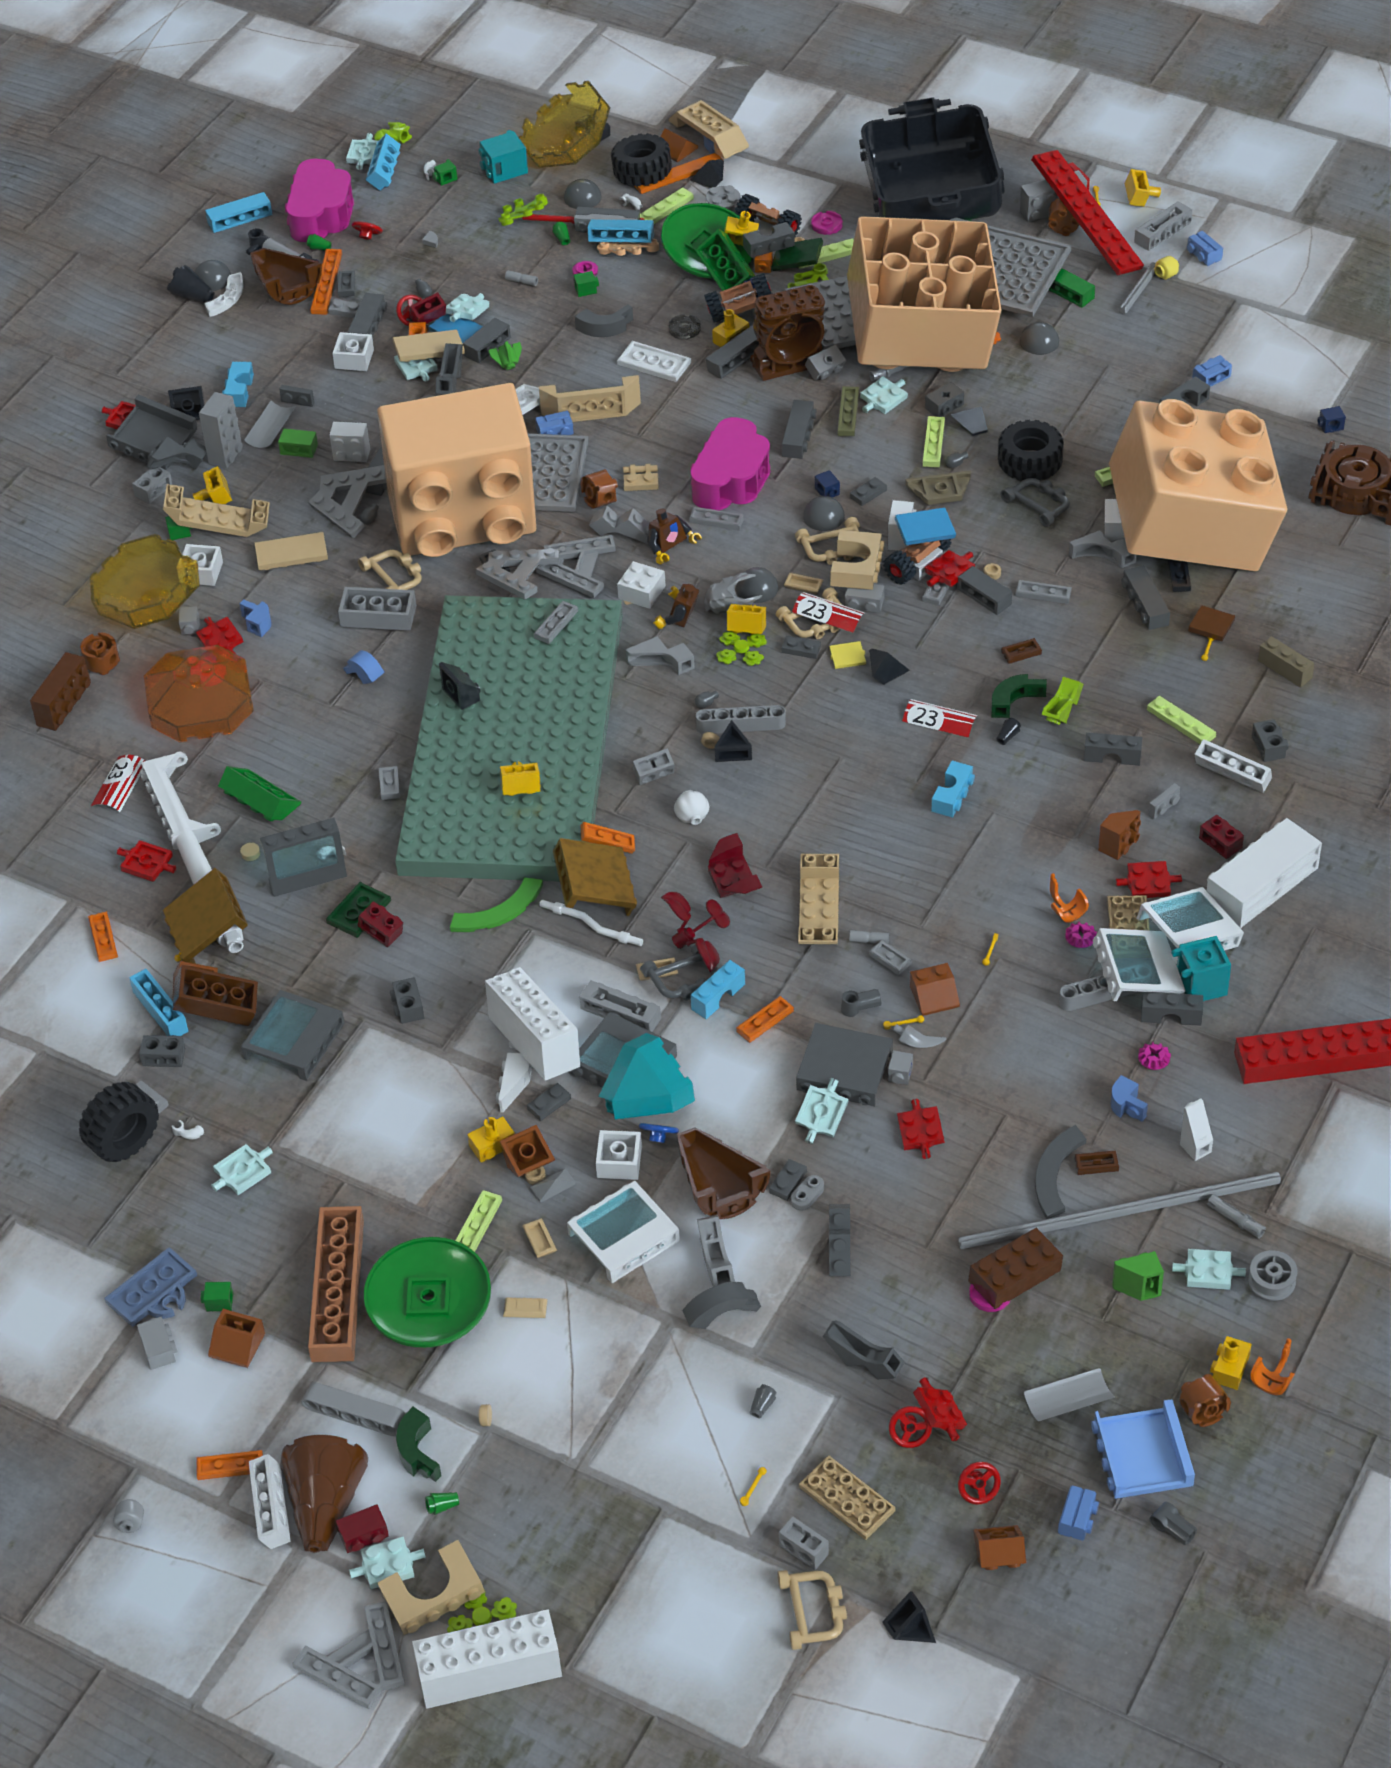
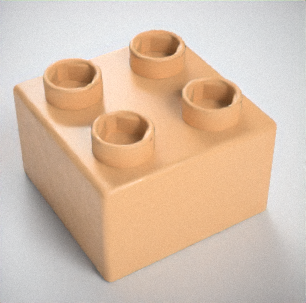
M859 217L847 273L858 362L862 365H873L886 370L894 369L898 366L937 367L948 372H958L963 369H986L1002 310L987 224L972 221Z
M513 383L380 406L377 409L388 497L403 555L409 553L410 556L423 554L429 557H439L449 553L456 547L488 541L496 544H508L518 540L522 535L531 534L536 531L531 446Z
M1166 399L1160 403L1139 400L1134 403L1109 461L1127 551L1135 555L1258 571L1287 513V505L1265 421L1250 411L1243 409H1233L1227 413L1194 409L1187 403L1176 399Z

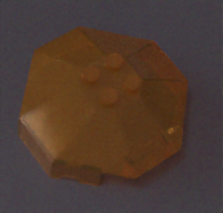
M219 645L166 653L144 675L151 727L178 742H185L187 737L197 736L198 739L213 737L212 733L223 732L224 735L232 734L254 711L246 660Z

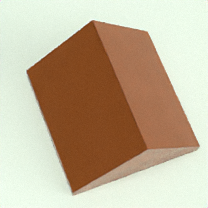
M664 128L660 136L669 144L671 159L679 162L698 149V145L666 128Z
M537 1125L500 1141L507 1167L517 1177L555 1161Z

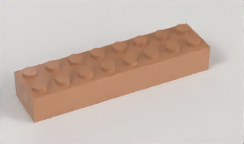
M361 1206L320 1207L308 1345L311 1362L354 1361L364 1228Z

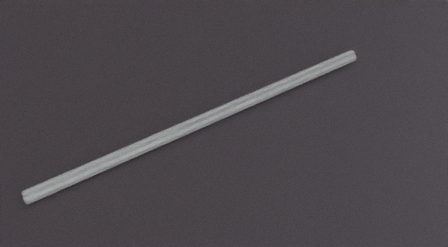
M1273 1172L959 1237L958 1244L960 1249H966L1019 1238L1036 1227L1043 1233L1208 1199L1213 1194L1222 1196L1281 1183V1177L1279 1172Z

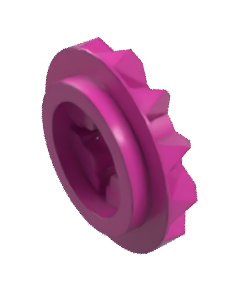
M591 261L578 262L572 269L573 275L584 273V269L586 272L592 271L594 276L598 274V266Z
M1080 922L1077 924L1071 923L1070 927L1066 928L1065 938L1074 947L1086 948L1093 944V939L1097 932L1094 930V926H1089L1087 922L1085 924ZM1079 931H1081L1084 934L1083 938H1081L1080 934L1078 933Z
M1154 1042L1149 1045L1145 1043L1143 1048L1139 1049V1062L1148 1069H1162L1170 1062L1171 1053H1169L1168 1047H1163L1161 1043L1159 1045L1154 1044ZM1152 1052H1153V1054H1157V1053H1158V1057H1156V1056H1151V1053H1152Z

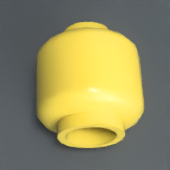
M1172 256L1159 259L1155 264V274L1163 280L1175 276L1179 271L1178 261Z

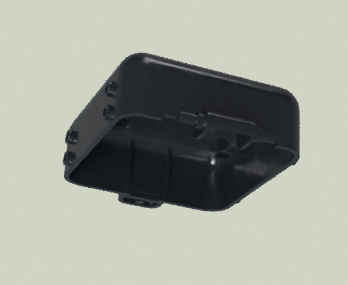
M932 97L903 102V105H899L897 108L888 109V115L900 114L905 116L903 118L886 121L884 119L869 121L862 126L859 145L863 152H860L861 162L864 161L875 202L873 203L874 212L878 214V217L928 220L960 218L973 220L993 216L1000 210L1002 194L1005 192L1004 172L1002 167L999 168L988 131L987 116L984 117L980 107L965 104L959 105L956 109L937 112V109H940V107L951 105V100H939Z

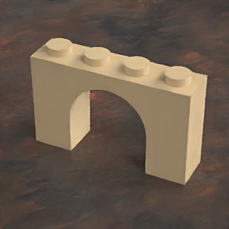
M840 530L837 540V555L858 556L865 560L857 563L833 561L830 586L873 590L874 583L878 582L882 551H884L885 541H881L882 534Z
M459 1540L438 1550L450 1578L446 1589L437 1597L432 1599L415 1598L407 1591L398 1572L378 1582L381 1593L403 1635L416 1632L421 1626L438 1620L440 1616L449 1611L457 1610L462 1604L469 1600L477 1599L485 1592Z

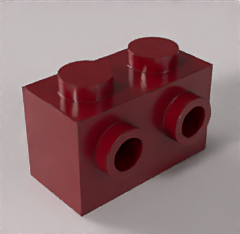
M437 292L411 305L409 316L414 323L426 322L428 324L446 315V304Z
M1216 814L1200 825L1199 839L1222 857L1228 859L1243 848L1244 835Z
M374 901L358 918V927L387 948L403 931L404 922Z
M378 1504L336 1520L337 1530L347 1553L359 1551L367 1545L379 1543L389 1537L387 1525Z

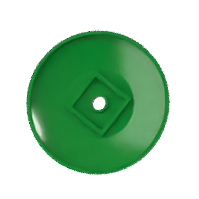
M693 203L684 205L674 210L665 219L661 230L662 246L668 257L681 269L699 277L714 279L695 249L716 230L720 229L724 232L728 216L740 219V216L714 204ZM734 244L746 263L750 265L753 258L748 255L743 246Z
M441 1237L412 1239L390 1249L374 1264L368 1274L364 1287L365 1308L375 1328L394 1342L420 1348L441 1346L467 1334L482 1319L491 1298L490 1276L482 1259L466 1245ZM427 1294L434 1295L431 1300L423 1299Z

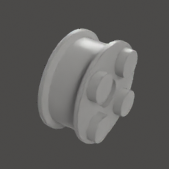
M731 185L712 187L706 194L708 204L724 207L734 213L736 212L737 202L739 203L741 198L739 191Z
M1269 1250L1259 1253L1250 1264L1248 1282L1251 1290L1255 1295L1269 1301H1279L1287 1298L1295 1289L1298 1273L1296 1263L1290 1256L1280 1251Z

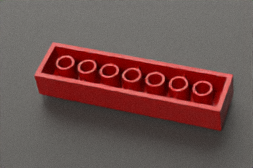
M1391 1018L1238 1037L1235 1042L1234 1054L1243 1084L1391 1066Z

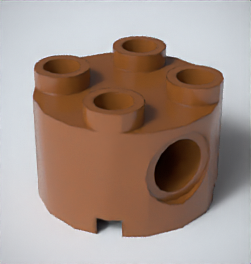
M1060 198L1051 203L1048 226L1054 232L1063 236H1069L1078 229L1079 223Z
M606 469L581 478L582 493L585 492L586 497L583 498L589 507L594 509L617 501V481L615 478L612 479Z
M103 632L98 633L96 636L91 634L81 642L82 657H85L86 665L91 672L106 675L120 661L115 639L110 634Z
M1206 1374L1193 1382H1186L1181 1387L1180 1405L1195 1425L1198 1424L1200 1427L1213 1425L1223 1418L1221 1414L1224 1410L1227 1413L1230 1409V1398L1211 1374Z

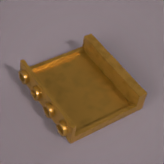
M563 838L558 840L553 854L565 906L573 908L577 900L624 907L626 916H630L633 909L636 908L637 899L634 896L633 884H631L630 871L627 868L623 848Z
M216 868L163 909L166 917L164 920L170 926L171 930L169 932L175 938L176 942L174 944L180 951V958L183 962L196 964L194 957L233 925H237L242 930L248 926L228 878Z

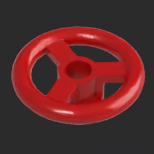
M360 221L352 223V227L360 231L359 237L362 239L371 240L372 234H381L383 232L381 227L371 223Z
M403 296L397 304V316L406 326H409V323H414L406 319H411L409 309L413 305V300L417 302L422 300L419 296ZM407 300L408 306L404 307L401 313L402 304Z
M915 1406L899 1409L893 1414L889 1422V1434L892 1440L904 1448H915L924 1444L932 1432V1427L925 1416L924 1410ZM906 1413L919 1414L924 1421L918 1422L914 1415ZM898 1419H900V1426L904 1432L901 1439L895 1431ZM908 1424H913L912 1427L907 1428ZM925 1429L924 1434L919 1439L908 1442L911 1434L915 1433L916 1430Z
M975 1462L968 1465L962 1471L958 1480V1490L962 1498L975 1505L984 1504L992 1500L998 1493L1001 1485L998 1470L987 1462ZM983 1468L987 1470L984 1473H982L981 1471L975 1469ZM993 1475V1488L986 1495L984 1489L986 1481ZM965 1484L976 1489L979 1498L971 1497L965 1490Z

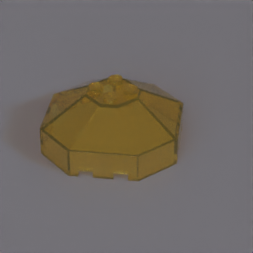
M589 80L584 81L581 85H578L576 82L565 84L572 94H555L549 100L551 103L549 106L544 104L537 109L536 114L538 116L535 126L528 118L524 119L522 126L524 133L523 136H519V139L526 147L528 156L539 168L574 165L599 145L611 107Z
M157 534L121 543L117 548L119 552L114 557L110 555L101 564L103 569L98 574L94 572L90 576L91 601L98 614L133 629L169 619L200 586L198 562L189 556H183L176 541L170 539L162 540L160 535Z

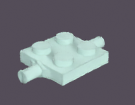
M367 133L366 139H352L346 161L347 163L357 164L356 168L358 170H362L364 164H371L378 142L372 140L373 135L371 133Z
M481 293L476 297L461 294L446 306V314L452 315L450 316L451 322H455L460 318L474 320L489 308V301L483 300L484 295Z
M398 355L394 356L395 363L407 380L421 376L423 381L426 382V380L430 379L428 373L437 371V364L433 358L400 362Z
M882 376L860 393V398L868 403L862 407L863 412L867 413L871 409H876L884 414L888 413L907 398L908 393L901 389L905 385V381L900 379L898 382L892 383Z
M834 1078L830 1079L827 1089L810 1085L795 1120L796 1124L809 1130L805 1141L810 1142V1144H813L817 1133L834 1137L848 1104L847 1098L839 1096L834 1092L839 1082L836 1079L834 1081Z
M245 1144L218 1162L213 1168L221 1179L211 1184L213 1190L216 1192L226 1185L237 1195H240L271 1174L270 1167L263 1160L273 1154L271 1148L268 1146L258 1153Z
M1188 1249L1186 1264L1173 1263L1172 1272H1185L1187 1287L1230 1290L1232 1276L1245 1277L1246 1268L1233 1267L1231 1252Z
M404 1537L362 1548L360 1550L363 1559L362 1566L349 1569L351 1579L365 1575L369 1581L370 1589H375L379 1587V1581L398 1572L402 1581L414 1578L413 1561L426 1557L424 1549L410 1552L406 1547Z

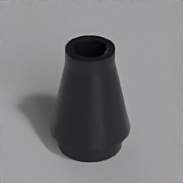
M1015 718L1005 720L996 740L1000 744L1005 745L1020 732V722Z

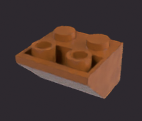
M1133 810L1111 813L1100 825L1098 851L1116 860H1119L1122 855H1126L1130 846L1136 843L1140 837L1141 811Z
M223 1309L213 1328L208 1356L248 1368L265 1336L262 1319Z

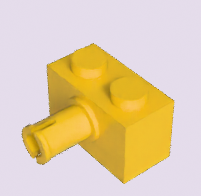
M1130 170L1124 183L1130 205L1144 207L1149 196H1160L1161 187L1149 186L1146 171Z
M742 211L740 219L729 216L727 218L724 232L728 234L734 244L743 246V234L758 230L759 223L749 221L751 214L748 211L746 216H744L745 211Z
M727 309L724 311V322L712 330L713 343L719 347L724 346L748 329L749 322L736 314L734 315L733 310Z
M217 466L204 472L203 477L206 488L193 493L194 499L203 501L211 497L213 502L218 504H227L232 501L227 480Z
M731 604L728 608L727 631H733L734 633L746 632L753 635L762 634L765 630L766 607L752 606V604Z
M518 761V765L514 762L509 766H500L503 795L514 796L521 793L533 794L541 792L538 763L522 764Z
M503 1116L498 1119L488 1117L489 1123L485 1119L484 1126L467 1134L469 1147L480 1162L492 1159L495 1155L501 1153L500 1141L515 1134Z
M1226 1336L1224 1344H1219L1216 1354L1219 1358L1217 1361L1213 1360L1210 1373H1213V1378L1220 1385L1238 1390L1250 1357L1251 1343Z

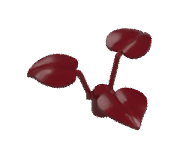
M666 893L661 898L668 903L676 916L684 921L681 927L677 929V933L672 936L674 945L682 949L686 945L690 946L695 943L697 950L711 973L720 961L719 954L709 941L704 942L703 938L694 940L695 932L712 920H715L720 928L728 927L730 925L728 914L723 911V908L717 901L710 899L706 902V909L711 917L693 930L690 927L684 928L691 918L689 913L691 907L688 901L680 893Z

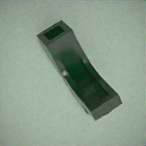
M1020 674L1003 680L992 694L991 718H1010V706L1019 698L1046 697L1047 679H1028V674Z
M412 1406L403 1416L397 1429L396 1441L399 1457L404 1468L413 1477L419 1471L425 1478H431L436 1482L442 1476L440 1465L418 1449L422 1438L431 1430L430 1418Z

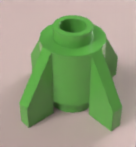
M507 341L504 345L498 347L499 351H497V348L488 350L490 357L502 368H506V370H510L518 364L522 347L520 342L512 344L511 347V344Z

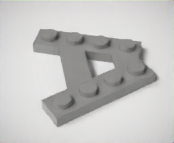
M381 465L321 476L320 490L308 503L354 539L363 530L365 525L353 515L367 486L387 483L385 467ZM350 489L342 506L332 500L335 491Z
M612 535L544 545V549H559V564L538 565L536 567L538 574L592 598H595L604 589V583L591 576L598 554L616 551ZM579 557L575 570L563 565L565 559Z
M559 549L497 550L489 552L488 562L476 568V575L523 599H527L538 591L536 585L526 580L538 565L559 564ZM518 566L513 574L502 569V567Z
M386 1601L364 1606L369 1627L367 1631L328 1657L305 1645L292 1663L293 1668L370 1709L382 1691L404 1686ZM374 1651L377 1670L363 1677L348 1669V1667Z

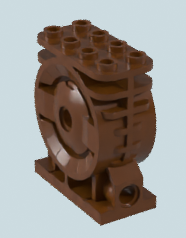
M807 285L761 296L755 300L756 316L753 330L759 346L754 350V355H751V362L762 381L806 371L808 369L805 363L808 358L822 351L821 342L825 332L822 322L824 319L825 299L817 287Z
M1331 440L1330 443H1326L1325 454L1321 455L1320 465L1317 464L1316 476L1311 478L1310 486H1313V488L1310 489L1308 499H1311V503L1315 504L1319 496L1322 497V506H1325L1327 503L1333 509L1350 515L1372 513V515L1385 517V524L1391 526V458L1370 446H1345V443L1341 442L1339 448L1334 449L1335 441Z

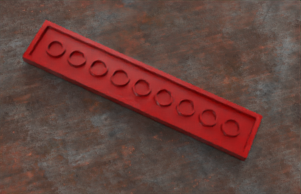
M1058 150L1033 155L1031 161L1117 276L1141 270L1144 266L1143 262Z

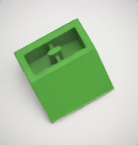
M1145 1252L1138 1256L1125 1257L1114 1261L1113 1289L1140 1301L1161 1296L1164 1270L1156 1252Z

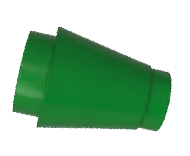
M563 222L555 223L552 230L553 234L562 245H568L570 237L567 225Z
M317 234L309 235L307 246L310 249L324 251L331 249L332 242Z
M457 1492L430 1493V1496H426L425 1505L428 1514L433 1513L437 1515L458 1506L459 1497Z

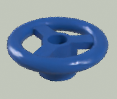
M646 1123L639 1124L640 1129L650 1131L649 1141L665 1143L666 1133L677 1134L679 1132V1129L676 1127Z

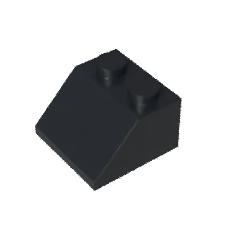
M202 386L168 390L171 408L195 417L196 421L200 420L199 412L205 405Z
M439 663L442 689L461 710L480 701V687L470 679L467 672L464 673L460 667L451 664Z

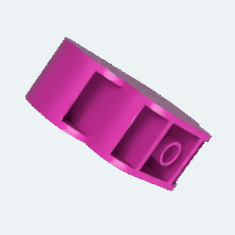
M308 159L300 163L296 174L293 175V184L290 186L291 193H288V203L285 204V212L288 215L287 225L290 228L291 237L298 242H307L310 234H317L325 238L328 233L343 231L349 225L354 206L350 174L345 170L335 169L334 164L326 159Z
M730 417L720 421L715 430L711 431L708 442L704 443L702 452L698 453L697 460L692 464L690 470L692 500L696 506L712 510H723L730 506L731 503L747 504L756 499L770 475V443L766 437L757 434V428L753 422L743 418Z

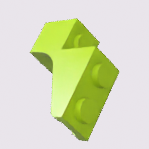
M1063 677L1057 693L1043 708L1042 715L1046 717V720L1060 725L1061 722L1066 724L1072 705H1077L1084 684Z

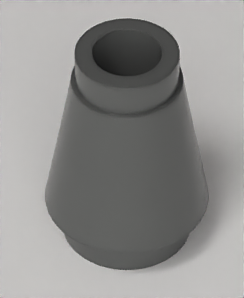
M762 1384L756 1390L749 1413L760 1419L776 1400L775 1395L777 1392L772 1387Z

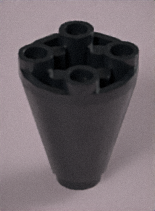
M184 265L181 268H175L173 271L174 277L167 286V290L171 294L203 303L212 301L215 293L190 267Z

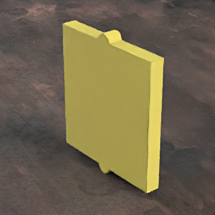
M860 641L829 646L831 652L830 659L833 660L835 669L866 664L865 651L862 649Z

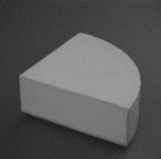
M429 231L422 239V243L437 248L438 237L434 232Z

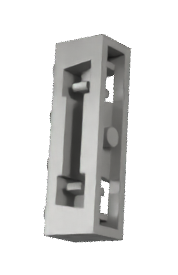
M1177 201L1135 229L1134 243L1148 251L1186 225H1189L1192 221V209Z
M590 980L579 996L580 1009L605 1018L611 1012L632 1023L633 1020L641 1022L643 1026H638L651 1032L654 1031L661 1020L660 1006ZM597 1005V1006H600V1008H604V1009H603V1011H602V1010H599V1009H597V1008H594V1006Z

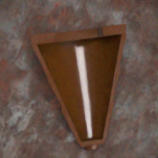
M267 248L250 253L254 270L265 291L274 300L282 304L292 305L304 301L314 292L313 289L320 282L322 264L318 261Z
M696 1127L677 1134L682 1165L686 1170L694 1201L705 1215H718L719 1219H729L738 1216L757 1202L755 1199L760 1192L764 1193L770 1179V1170L765 1165Z
M332 1435L304 1436L295 1439L294 1444L286 1445L281 1452V1470L294 1511L293 1517L305 1551L317 1553L329 1549L338 1532L336 1520L344 1517L355 1495V1490L368 1466L369 1457L366 1451L357 1443L354 1446L348 1444L345 1438Z

